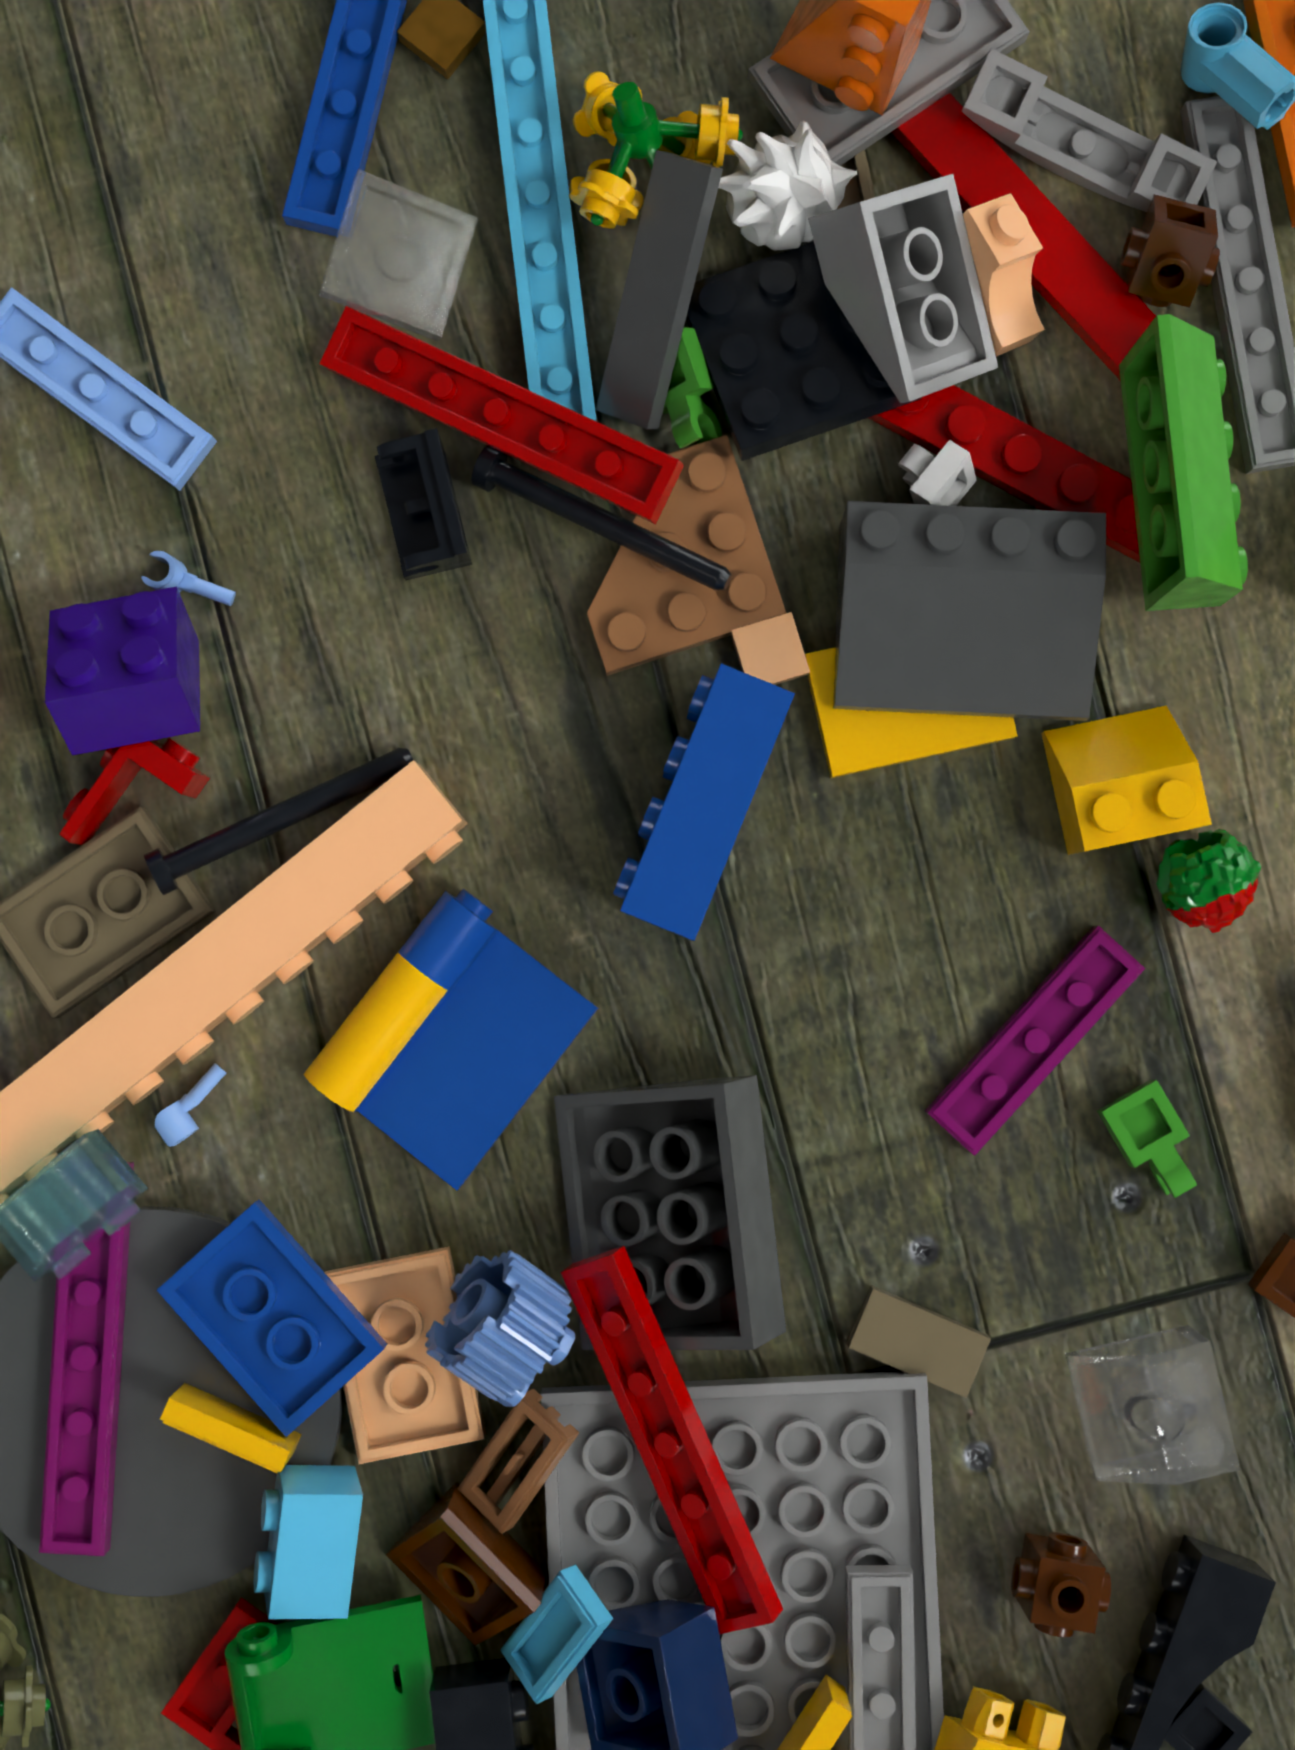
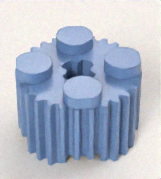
M511 1250L507 1253H501L500 1257L494 1256L492 1261L484 1256L476 1255L471 1264L467 1263L464 1271L455 1276V1282L450 1289L457 1293V1299L454 1303L450 1304V1312L443 1318L444 1325L434 1320L431 1329L426 1333L428 1338L425 1346L428 1348L426 1353L440 1362L441 1366L488 1398L498 1401L505 1407H514L527 1393L530 1384L534 1381L535 1375L542 1373L543 1365L546 1362L550 1365H557L568 1355L575 1340L574 1331L566 1326L570 1321L567 1315L572 1310L569 1306L572 1300L569 1297V1291Z

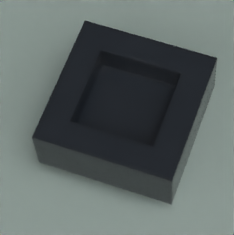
M1201 1683L1176 1714L1164 1739L1176 1750H1237L1253 1732L1244 1720L1208 1687Z

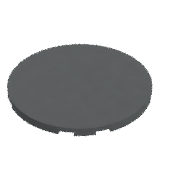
M143 1206L131 1209L110 1550L105 1556L39 1553L59 1232L26 1253L0 1280V1530L36 1563L64 1579L101 1592L124 1596L158 1597L182 1594L211 1586L234 1576L255 1563L257 1551H267L270 1531L261 1530V1505L264 1490H275L277 1473L170 1427L160 1420L169 1397L184 1383L270 1420L157 1292L161 1285L229 1226L231 1222L199 1211L175 1207ZM343 1387L294 1430L302 1435L292 1457L286 1465H331L340 1434L343 1414Z

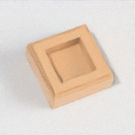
M792 612L731 630V638L742 672L774 685L807 676L810 673Z

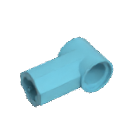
M1221 2L1207 4L1197 9L1191 16L1188 24L1180 68L1182 80L1189 88L1196 92L1217 93L1255 128L1263 127L1268 130L1284 118L1287 110L1295 102V76L1246 35L1247 21L1240 9L1231 4Z

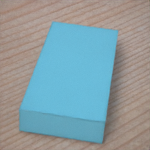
M575 1564L559 1571L544 1591L540 1606L533 1614L522 1620L501 1648V1652L533 1701L539 1704L555 1694L611 1623L613 1617Z

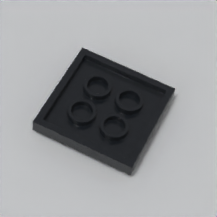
M814 241L801 245L797 249H790L695 282L686 320L690 328H695L714 385V392L741 461L922 399L921 397L906 403L898 401L826 287Z

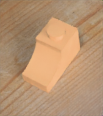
M1011 193L969 208L963 213L996 357L1031 342L1045 330L1036 311L1031 285L1033 262L1036 254L1043 247L1029 225L1027 217L1021 211Z

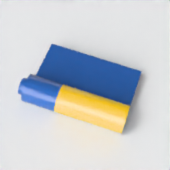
M464 888L456 897L447 891L442 894L303 1074L323 1095L348 1111L362 1114L455 1190L461 1188L599 1009L486 920L493 911Z

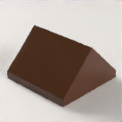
M456 1482L391 1547L386 1556L476 1646L537 1610L542 1603L546 1571L507 1532L501 1534L457 1489L460 1484Z

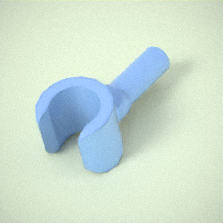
M157 550L149 554L156 560L168 564L169 573L166 578L158 582L141 576L146 585L155 590L177 586L179 593L182 590L188 593L193 592L232 606L236 596L235 591L188 573L187 568L182 562L164 551Z
M216 1063L211 1066L187 1094L185 1093L180 1100L172 1103L157 1114L155 1129L167 1146L171 1147L179 1144L199 1129L188 1112L198 1106L226 1075V1072Z

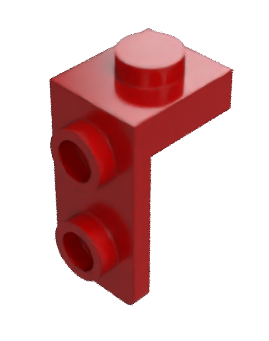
M168 737L163 744L152 740L107 749L100 761V767L104 770L90 790L87 788L80 790L66 807L63 819L67 823L59 836L69 843L84 845L91 840L141 768L147 770L181 795L195 799L210 778L195 768L200 757L171 737Z

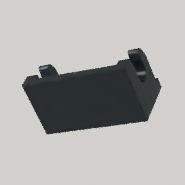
M437 428L424 431L425 433L383 443L377 446L378 455L374 456L397 545L403 577L406 581L473 565L444 445Z

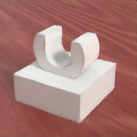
M951 440L946 443L936 457L921 446L913 444L898 463L899 467L907 471L903 479L911 486L910 493L914 504L956 506L977 481L970 452Z

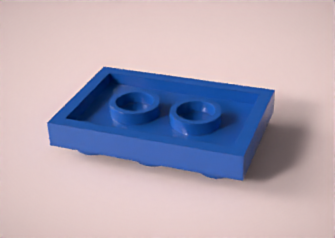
M260 1199L254 1202L157 1289V1292L286 1437L381 1353L387 1345L386 1341Z

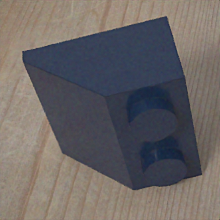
M667 1599L608 1610L613 1620L576 1666L591 1750H722L736 1741L738 1734L715 1608L713 1606Z

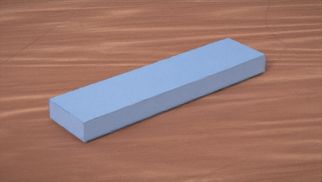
M12 287L0 301V358L180 491L217 443L215 438Z

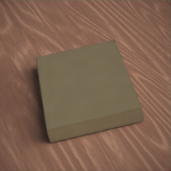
M138 807L0 901V942L52 1019L60 1018L215 912V909L190 873L175 879L178 889L165 895L161 893L146 864L144 854L159 848L165 856L175 850L145 807Z

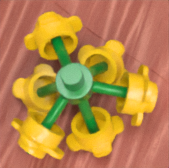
M600 71L593 72L584 81L586 95L582 109L577 111L573 117V125L580 135L584 137H589L593 134L602 136L615 148L611 159H599L592 162L588 167L586 177L576 176L571 180L569 198L581 206L580 214L592 222L593 225L608 229H614L616 225L625 226L628 218L636 219L644 202L641 192L635 189L636 177L627 167L630 158L634 160L646 158L652 170L656 150L709 165L712 162L713 166L720 168V166H723L724 155L735 156V153L727 145L729 139L740 141L743 138V132L739 129V114L728 113L729 98L721 97L718 105L700 103L698 115L692 111H684L678 117L658 120L654 106L650 103L642 102V92L637 84L634 82L617 84L610 81L605 73Z

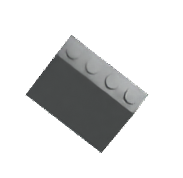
M847 501L839 527L833 709L1087 721L1090 717L1106 579V513Z
M757 1075L698 1079L554 1096L572 1263L625 1246L670 1350H754L785 1333L786 1323ZM578 1314L582 1350H594Z

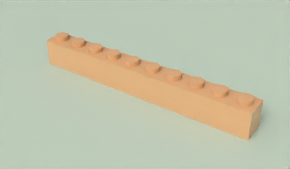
M414 760L0 1092V1215L14 1203L8 1195L12 1190L25 1180L31 1186H34L52 1174L64 1162L58 1153L76 1139L84 1146L103 1133L114 1123V1120L108 1114L126 1099L132 1105H135L154 1092L164 1083V1080L158 1073L176 1058L183 1065L196 1058L214 1042L208 1033L227 1017L233 1025L247 1017L264 1002L258 992L277 977L283 984L294 979L314 962L308 953L327 937L333 944L345 938L364 921L358 914L360 910L377 897L383 904L389 902L414 881L408 874L411 869L426 857L433 864L437 863L463 842V839L457 832L468 823L420 764Z

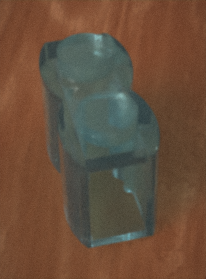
M99 1129L82 1135L68 1146L34 1178L0 1204V1241L34 1282L52 1271L58 1279H61L91 1255V1251L86 1247L85 1243L103 1228L110 1237L141 1212V1209L134 1201L147 1191L148 1187Z

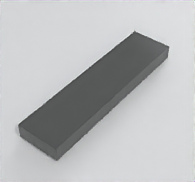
M656 150L596 406L597 411L645 429H659L723 171L722 168L674 153Z

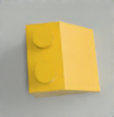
M1167 705L1041 732L1068 855L1212 825L1198 760Z

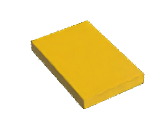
M836 647L805 654L810 670L807 676L830 779L1013 739L1018 736L1014 718L833 709Z

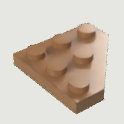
M727 435L669 453L668 455L679 459L684 464V467L657 523L653 524L639 516H635L633 523L727 567L732 574L730 583L725 590L715 591L630 549L620 546L587 611V617L607 676L730 636L733 629L786 614Z

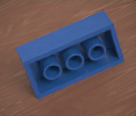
M722 663L715 679L702 675L686 718L695 722L696 726L690 740L677 736L663 770L662 778L672 781L665 801L652 797L638 831L639 837L649 841L640 862L629 857L627 858L613 892L615 896L624 899L620 909L622 913L688 940L695 941L795 693Z

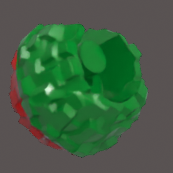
M1226 830L1203 831L1198 833V839L1196 840L1193 838L1178 839L1165 848L1163 860L1159 863V877L1156 885L1162 894V902L1165 904V908L1171 912L1174 918L1186 923L1190 928L1203 926L1209 928L1212 933H1216L1221 928L1231 925L1233 920L1242 916L1247 906L1254 901V893L1259 883L1258 875L1262 867L1259 861L1253 859L1252 852H1249L1246 845L1238 842Z

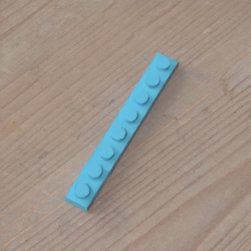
M483 0L528 387L530 391L596 421L546 0Z

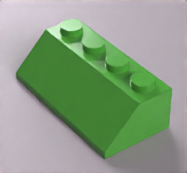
M1171 314L1157 315L1119 364L1145 611L1222 606L1243 590L1242 585L1246 581L1248 572L1247 555L1245 549L1242 546H1238L1235 525L1240 514V492L1237 485L1230 481L1228 459L1233 450V430L1230 422L1223 419L1221 397L1226 387V368L1223 360L1216 358L1213 335Z

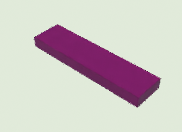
M1093 926L926 1108L925 1112L968 1152L975 1156L1146 968L1100 926Z

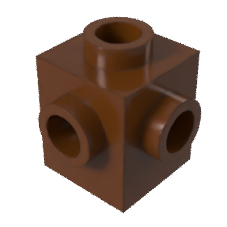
M1154 194L1141 229L1136 227L1130 228L1121 253L1120 266L1128 267V292L1136 294L1143 302L1153 306L1167 307L1173 303L1190 308L1198 286H1209L1218 264L1220 249L1214 247L1218 239L1216 210Z
M1058 1532L1049 1533L1048 1537L1025 1533L1021 1557H1016L1013 1565L1011 1590L1013 1597H1016L1029 1622L1034 1623L1036 1629L1052 1636L1071 1637L1074 1630L1095 1634L1098 1613H1105L1110 1603L1111 1578L1110 1574L1105 1571V1566L1085 1540L1077 1536ZM1068 1587L1067 1592L1061 1591L1062 1589Z

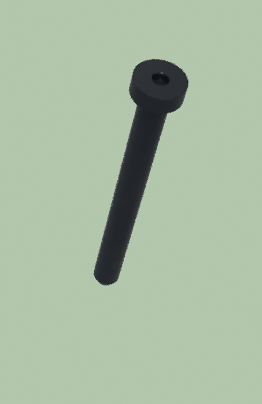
M488 445L477 458L471 477L473 485L487 492L493 490L497 485L708 588L720 591L728 587L732 574L727 567L508 463L507 454Z
M397 748L164 856L161 850L157 848L144 854V859L163 895L178 889L175 879L387 782L412 762L413 758L407 748Z

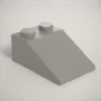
M954 174L808 218L824 283L900 403L916 400L999 368Z

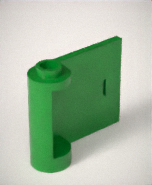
M421 1594L349 1609L348 1619H299L275 1625L269 1622L250 1624L241 1629L225 1649V1659L241 1750H407L435 1744L429 1694L433 1680V1671ZM394 1678L397 1681H401L402 1686H397L395 1684Z

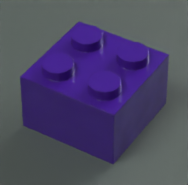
M177 586L150 592L142 591L129 596L87 604H74L66 608L50 610L45 704L72 756L200 731L199 639Z

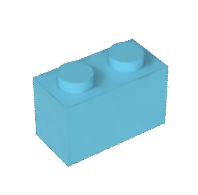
M286 1465L281 1473L278 1472L276 1474L275 1490H264L261 1505V1530L270 1531L267 1551H257L253 1584L254 1593H264L268 1619H348L363 1492L355 1466Z

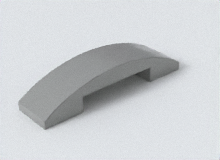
M992 48L989 50L961 111L990 135L1029 160L1075 184L1145 212L1148 211L1154 194L1195 205L1198 204L1215 168L1216 160L1162 133L1152 141L1045 87L1044 84L1048 76Z

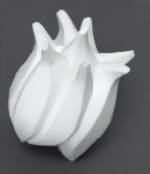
M800 121L796 131L789 137L782 134L770 137L763 132H758L755 136L758 142L754 149L740 141L729 139L727 145L736 154L739 162L733 174L721 177L718 188L727 191L726 210L732 224L740 227L741 234L748 241L757 246L765 245L774 251L797 249L802 242H811L813 236L808 218L836 210L844 198L846 185L857 175V171L841 167L830 159L824 143L812 132L806 121Z

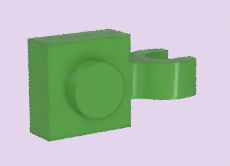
M687 327L683 328L662 413H669L672 433L679 448H684L694 442L700 444L722 436L721 426L716 415L700 397L702 394L713 389L714 385L695 328Z
M1151 1079L1097 1110L1127 1164L1130 1167L1136 1168L1148 1161L1151 1172L1165 1195L1171 1193L1173 1198H1176L1197 1186L1191 1172L1174 1147V1145L1190 1135L1157 1080Z

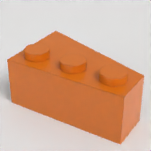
M800 0L769 59L831 89L836 97L846 106L858 111L870 109L883 116L917 51L931 0Z

